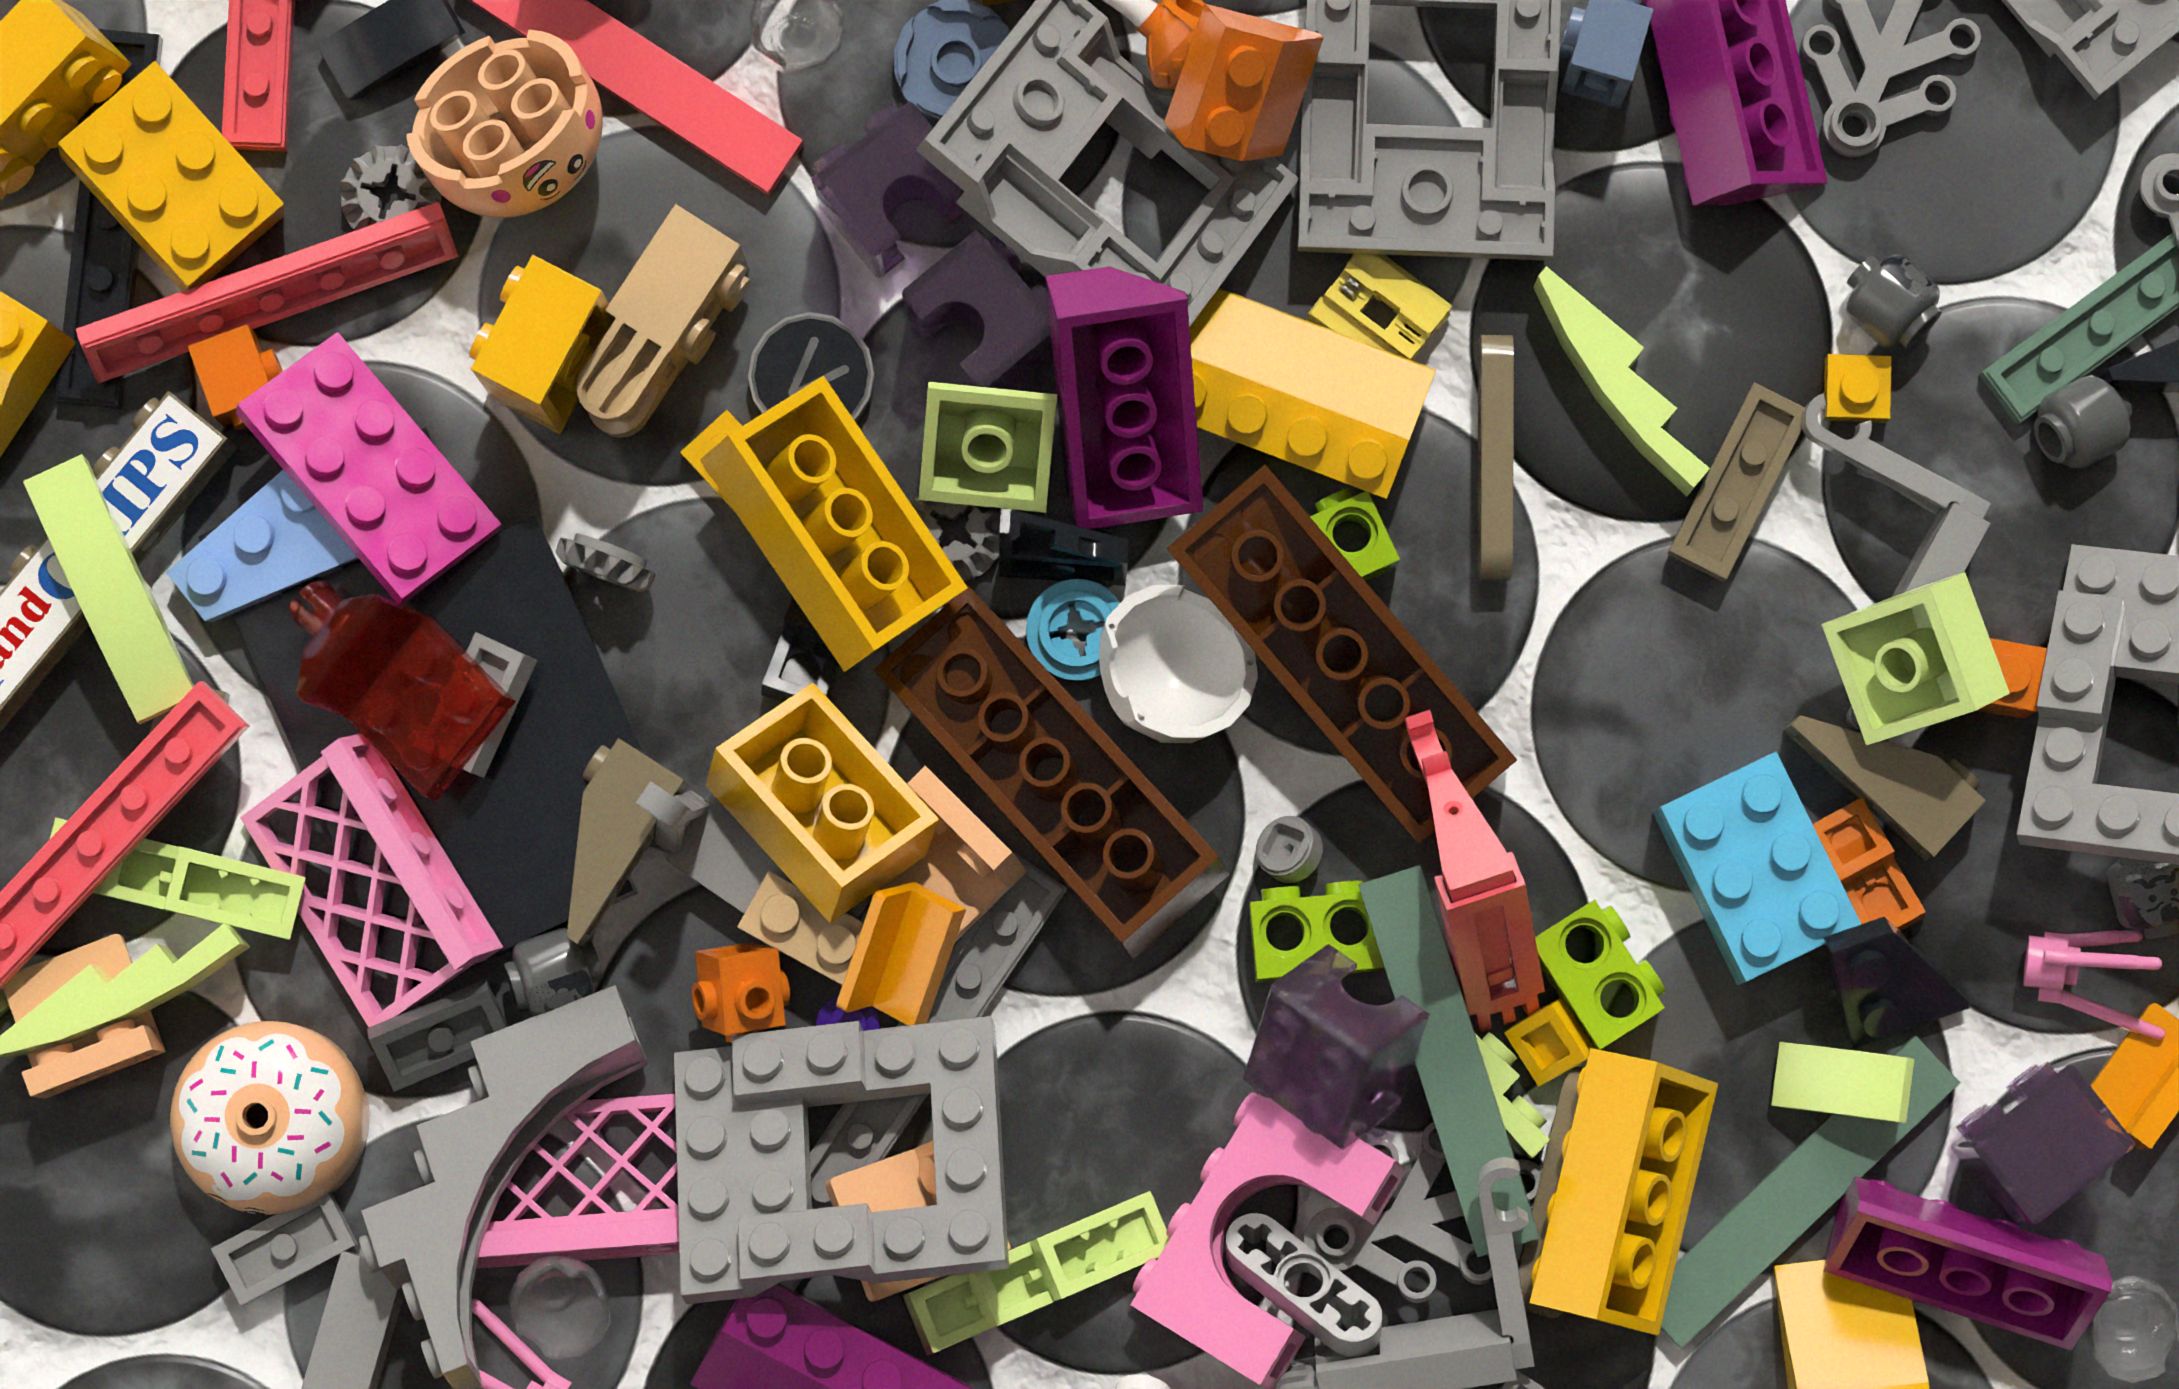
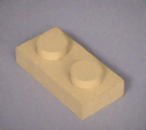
M768 871L737 927L767 945L779 949L780 952L836 983L843 985L864 923L847 913L829 923L796 885Z

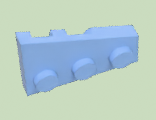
M282 470L166 573L204 621L215 622L280 595L282 591L312 578L323 577L342 569L341 566L356 561L359 558L288 474Z

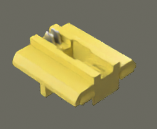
M1354 253L1337 280L1307 313L1309 316L1306 321L1413 360L1432 336L1434 330L1438 331L1451 315L1449 311L1453 306L1385 254ZM1373 297L1379 302L1383 301L1397 314L1385 330L1362 313Z

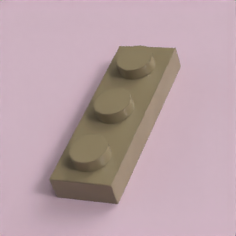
M1755 382L1753 383L1667 552L1668 555L1723 583L1727 580L1802 430L1801 416L1805 407Z

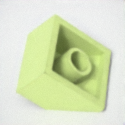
M929 382L918 500L1046 513L1057 394Z
M1965 572L1912 589L1822 624L1866 746L1976 711L2010 694Z

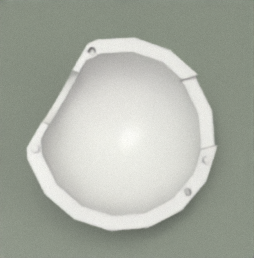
M1152 585L1127 595L1107 617L1100 635V672L1111 707L1126 726L1161 743H1193L1230 727L1250 705L1258 678L1256 657L1253 649L1210 599L1183 589L1185 585Z

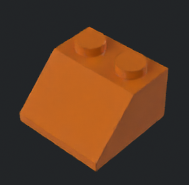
M1204 3L1164 123L1186 148L1242 162L1283 156L1324 37L1320 33Z

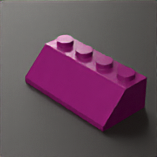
M1643 0L1646 7L1653 9L1650 22L1656 43L1655 55L1662 69L1670 104L1669 116L1676 130L1684 165L1683 177L1690 191L1693 206L1734 205L1814 188L1828 183L1786 0Z
M1110 266L1045 276L1065 486L1076 526L1094 529L1203 512L1188 302L1185 291Z
M1856 1176L1838 1205L1823 1270L1842 1278L2071 1351L2111 1293L2113 1283L2104 1256L2084 1250L2073 1241L2065 1239L2053 1240L2022 1230L2018 1225L2007 1220H1990L1959 1210L1957 1206L1948 1201L1928 1200L1897 1190L1896 1187L1888 1182L1865 1180Z
M780 1283L755 1297L735 1299L690 1382V1385L698 1389H976Z

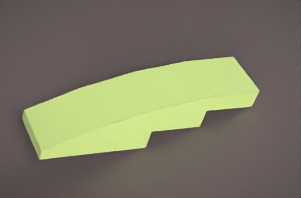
M1546 266L1539 274L1533 288L1565 353L1596 401L1635 448L1687 497L1710 468L1662 429L1672 417L1677 407L1630 369L1641 355L1644 347Z
M81 454L23 481L74 595L136 721L141 725L171 711L194 686L152 590L140 573L121 527L109 510L88 460Z
M55 817L50 839L68 820ZM143 839L93 893L290 940L306 877L193 849Z
M224 923L180 959L176 958L169 947L156 944L112 980L103 968L90 964L0 1035V1057L12 1058L75 1042L93 1035L112 1024L134 1019L196 986L250 948V946L235 927Z
M1148 1191L1009 1250V1269L950 1275L902 1297L928 1356L1145 1264L1151 1258H1159L1170 1237L1166 1235L1167 1229L1151 1191Z

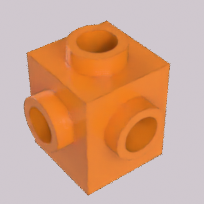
M749 942L695 951L698 982H695L692 986V1004L697 1018L702 1021V1027L725 1035L726 1042L732 1043L733 1035L764 1032V1029L786 1025L784 1007L789 1004L790 988L785 972L780 969L779 949L757 942Z

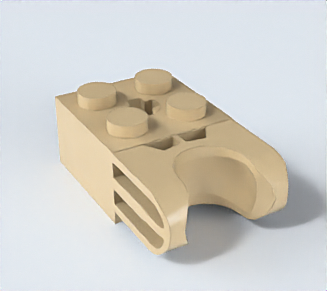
M677 204L674 205L606 308L605 312L612 325L577 379L576 390L580 403L589 413L594 425L611 437H629L639 432L645 426L688 360L696 365L710 348L716 336V332L711 330L710 327L721 310L725 308L729 312L733 311L743 298L751 282L750 279L745 277L749 267L740 244Z

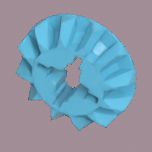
M1084 579L1061 581L1042 592L1032 605L1026 624L1027 642L1032 654L1048 672L1062 680L1089 681L1101 675L1099 644L1103 627L1096 628V632L1087 635V646L1084 647L1086 656L1080 657L1079 650L1074 647L1071 639L1061 640L1060 637L1050 639L1049 635L1057 634L1060 629L1068 626V616L1070 615L1068 605H1075L1076 614H1080L1083 623L1093 622L1094 625L1105 624L1107 617L1120 602L1110 590L1096 582Z

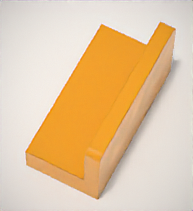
M916 882L876 891L872 897L836 1007L849 1013L873 1006L906 1025L926 1024L966 909Z
M2156 1003L2149 1004L2139 1019L2164 1029L2165 1037L2161 1040H2156L2129 1030L2078 1102L2083 1110L2138 1150L2151 1149L2179 1111V1019Z

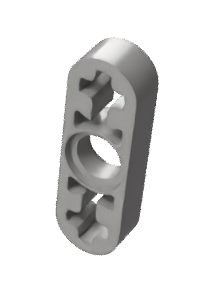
M1251 1213L1243 1215L1232 1222L1226 1233V1260L1235 1274L1334 1352L1346 1357H1359L1368 1354L1377 1346L1382 1331V1310L1374 1297L1271 1217L1264 1214ZM1261 1239L1266 1241V1255L1258 1249L1252 1250L1249 1254L1243 1252L1244 1240L1251 1244H1256ZM1272 1261L1277 1264L1273 1275H1271ZM1305 1272L1316 1276L1320 1280L1322 1287L1313 1296L1298 1297L1287 1290L1285 1282L1290 1276ZM1333 1295H1336L1335 1309L1329 1305ZM1341 1315L1350 1321L1360 1315L1364 1318V1330L1362 1331L1356 1326L1350 1327L1347 1331L1342 1330Z

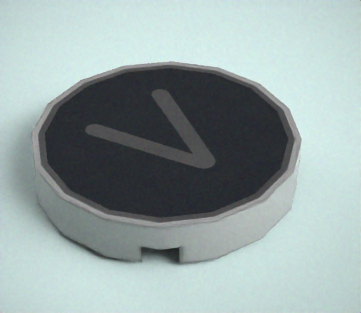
M807 312L786 317L763 334L751 355L748 380L754 404L763 414L824 375L849 414L857 422L872 399L875 372L869 348L854 328L835 316Z

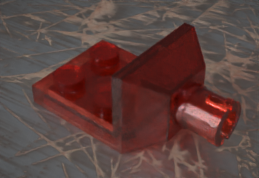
M315 581L308 584L299 594L315 609L310 612L296 599H293L289 608L290 618L299 627L304 628L312 637L303 649L296 695L304 703L347 718L422 796L437 801L516 701L430 616L377 594L342 600L337 595L335 589L326 581Z

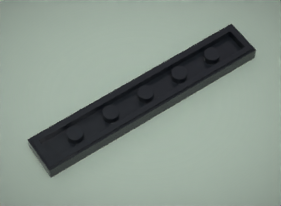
M98 29L132 65L121 75L122 82L118 89L106 100L94 103L87 111V118L152 62L156 61L160 66L163 38L159 34ZM81 180L79 181L62 331L76 341V344L58 370L55 401L59 404L122 409L126 374L97 383L75 329L133 309L140 245Z

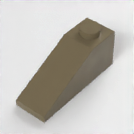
M1801 715L1783 730L1856 799L1862 797L1870 811L1923 861L1934 857L1986 801L1976 791L1980 786L1979 780L1955 759H1951L1946 764L1939 756L1885 740L1866 746L1862 733Z
M619 738L611 749L602 745L594 754L582 775V778L589 781V784L582 796L567 938L582 947H585L655 838L656 818L642 809L636 801L650 781L672 796L684 793L689 786L684 779Z

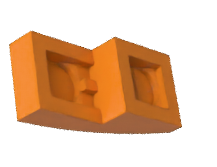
M1862 797L1812 824L1861 924L1885 916L1898 930L1902 931L1925 918L1926 911L1894 859V849Z

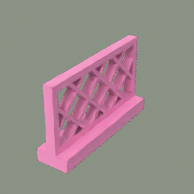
M369 731L338 738L321 751V758L242 815L240 819L271 869L305 877L307 861L332 867L327 899L312 896L304 883L298 913L368 1027H371L411 1010L472 965L491 957L502 949L503 945ZM329 771L333 773L343 789L340 812L315 806L318 781ZM301 793L300 802L292 800L294 797ZM279 808L298 813L294 845L279 842L265 820ZM313 817L338 823L334 855L309 850ZM353 827L367 830L375 841L376 850L373 866L348 860ZM346 871L371 877L367 910L342 903ZM386 881L402 885L409 896L407 920L381 913ZM340 915L365 921L360 953L346 950L338 939L337 932ZM380 925L405 932L400 964L375 957ZM419 935L435 939L449 961L447 965L435 973L415 968ZM373 969L398 975L395 1002L384 1010L381 1009L370 991ZM413 979L421 981L419 985L412 989Z
M675 1094L585 1100L564 1115L561 1119L566 1118L582 1134L558 1161L539 1144L533 1147L532 1150L552 1168L527 1195L511 1181L508 1183L506 1188L520 1199L521 1202L504 1221L489 1222L481 1242L476 1269L680 1254L678 1205L663 1193L677 1178V1162L656 1185L630 1164L654 1136L677 1154L676 1142L661 1130L664 1124L676 1112ZM662 1111L653 1122L642 1114L644 1112ZM630 1114L647 1129L621 1156L601 1139L597 1133L613 1115ZM598 1116L589 1127L577 1118ZM590 1140L616 1162L592 1190L566 1169ZM625 1170L650 1192L633 1211L615 1212L599 1197L620 1173ZM559 1175H562L586 1197L568 1216L551 1217L535 1201ZM657 1199L669 1208L648 1210ZM593 1204L604 1212L602 1214L584 1215ZM529 1208L540 1217L519 1220Z

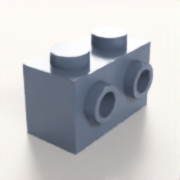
M1588 0L1585 10L1573 7L1559 49V59L1568 61L1560 92L1620 109L1633 82L1653 9L1640 5L1642 0Z

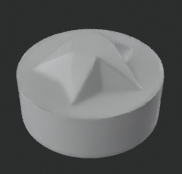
M1283 816L1272 821L1262 831L1256 845V858L1261 868L1282 883H1296L1307 878L1317 868L1323 853V843L1319 833L1306 821L1296 816Z

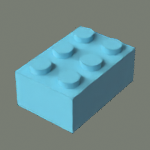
M1777 751L1679 797L1653 812L1736 985L1749 981L1824 945L1823 937L1861 925Z

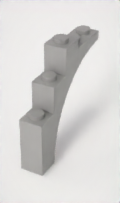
M616 985L470 1041L478 1064L469 1067L468 1072L480 1101L416 1125L424 1148L415 1151L414 1157L425 1186L361 1210L368 1234L360 1236L359 1242L371 1272L376 1273L382 1270L395 1290L403 1288L407 1304L415 1321L425 1319L431 1337L421 1342L427 1365L434 1379L444 1376L453 1389H475L482 1386L472 1340V1287L481 1242L502 1192L526 1155L564 1115L602 1087L648 1065L630 1012Z

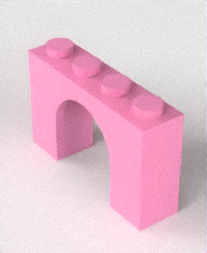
M1265 1083L1258 1094L1250 1093L1240 1105L1233 1122L1237 1130L1226 1148H1217L1206 1161L1200 1175V1180L1204 1182L1192 1204L1184 1203L1172 1217L1166 1231V1235L1170 1237V1240L1158 1260L1154 1258L1149 1259L1138 1273L1133 1284V1291L1137 1294L1130 1305L1266 1389H1275L1276 1384L1286 1372L1306 1336L1249 1302L1234 1287L1226 1271L1223 1257L1224 1237L1232 1216L1242 1203L1255 1193L1272 1186L1290 1184L1313 1189L1374 1226L1407 1170L1393 1158Z

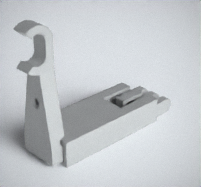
M1824 393L1811 400L1804 408L1801 416L1802 430L1810 441L1851 463L1929 512L1936 514L1892 597L1963 573L1991 524L1983 519L1991 503L1870 440L1869 437L1872 431L1871 420L1855 426V434L1849 440L1842 439L1824 429L1818 422V413L1820 409L1826 406ZM1851 705L1846 715L1847 723L1851 728L1860 730Z
M650 781L636 801L642 809L656 818L655 844L670 853L666 861L743 914H745L768 871L794 884L714 795L710 794L708 799L705 800L690 790L672 796ZM864 899L846 913L864 923L870 902Z
M1506 1157L1493 1159L1480 1169L1477 1176L1478 1195L1498 1309L1382 1327L1381 1338L1377 1346L1368 1354L1359 1357L1342 1356L1334 1352L1318 1338H1314L1315 1357L1292 1360L1286 1372L1276 1384L1275 1389H1466L1516 1381V1369L1534 1367L1531 1336L1512 1232L1519 1231L1528 1225V1212L1518 1206L1509 1211L1498 1209L1494 1205L1491 1190L1492 1186L1499 1180L1508 1179L1513 1181L1520 1173L1519 1161Z

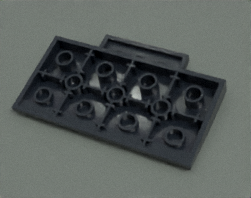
M426 427L422 428L421 430L439 450L431 432ZM537 516L498 532L401 606L395 602L361 560L358 559L341 566L342 569L323 577L312 578L282 591L280 595L233 614L302 771L321 758V751L338 738L369 731L375 738L503 945V948L491 957L472 965L464 972L513 951L515 945L521 941L568 926L582 796L589 784L587 780L582 778V775L588 763L602 745L611 749L619 738L638 751L642 750ZM214 528V529H212V530H210V531H208V532H206V533L200 535V536H199L200 542H201L204 538H206V537H207L212 531H214L216 528ZM475 632L537 660L484 778L422 750ZM331 771L318 781L316 804L318 807L340 812L343 789ZM324 820L335 845L338 823ZM353 827L348 860L373 866L376 850L375 841L367 830ZM346 871L362 908L367 910L371 877ZM629 877L612 905L638 894L631 877ZM386 881L381 913L407 920L409 896L402 885ZM380 925L377 942L385 960L400 964L405 932ZM419 935L415 968L435 973L447 965L449 961L435 939ZM392 974L397 985L398 975ZM413 979L412 989L419 985L421 981Z

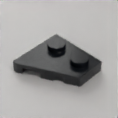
M1001 508L999 576L1053 581L1084 579L1098 584L1126 586L1128 539L1116 537L1107 531L1089 530L1028 513Z
M1885 916L1823 937L1844 1032L1853 1049L1969 1009L1968 1000L1961 988L1953 980L1950 982L1935 968L1931 959L1917 946H1911L1906 941L1902 932Z

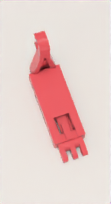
M1427 710L1406 717L1405 724L1413 751L1429 789L1443 872L1442 875L1435 876L1434 880L1449 953L1469 1016L1473 1015L1479 1033L1492 1029L1490 1017L1492 1014L1499 1012L1503 1025L1516 1021L1514 1007L1522 1005L1527 1016L1540 1010L1537 994L1545 992L1526 884L1513 852L1506 853L1505 848L1451 769L1448 754L1446 751L1443 752L1439 743L1431 711Z

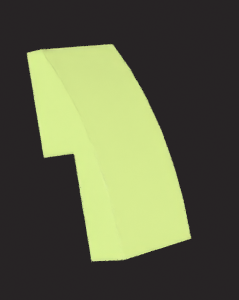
M1490 1032L1482 1040L1476 1035L1508 1138L1527 1159H1531L1550 1140L1540 1130L1547 1121L1520 1095L1512 1103L1503 1096L1509 1087L1520 1077L1510 1067L1517 1057Z
M1779 1042L1771 1106L1906 1123L1915 1059Z

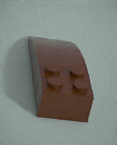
M1265 464L1166 548L1418 844L1435 831L1429 789L1410 742L1405 724L1406 717L1427 710L1431 711L1434 728L1443 752H1447L1451 769L1471 799L1517 761L1516 757Z
M968 585V589L951 600L873 670L1001 815L1134 960L1221 883L1229 873L1219 855Z

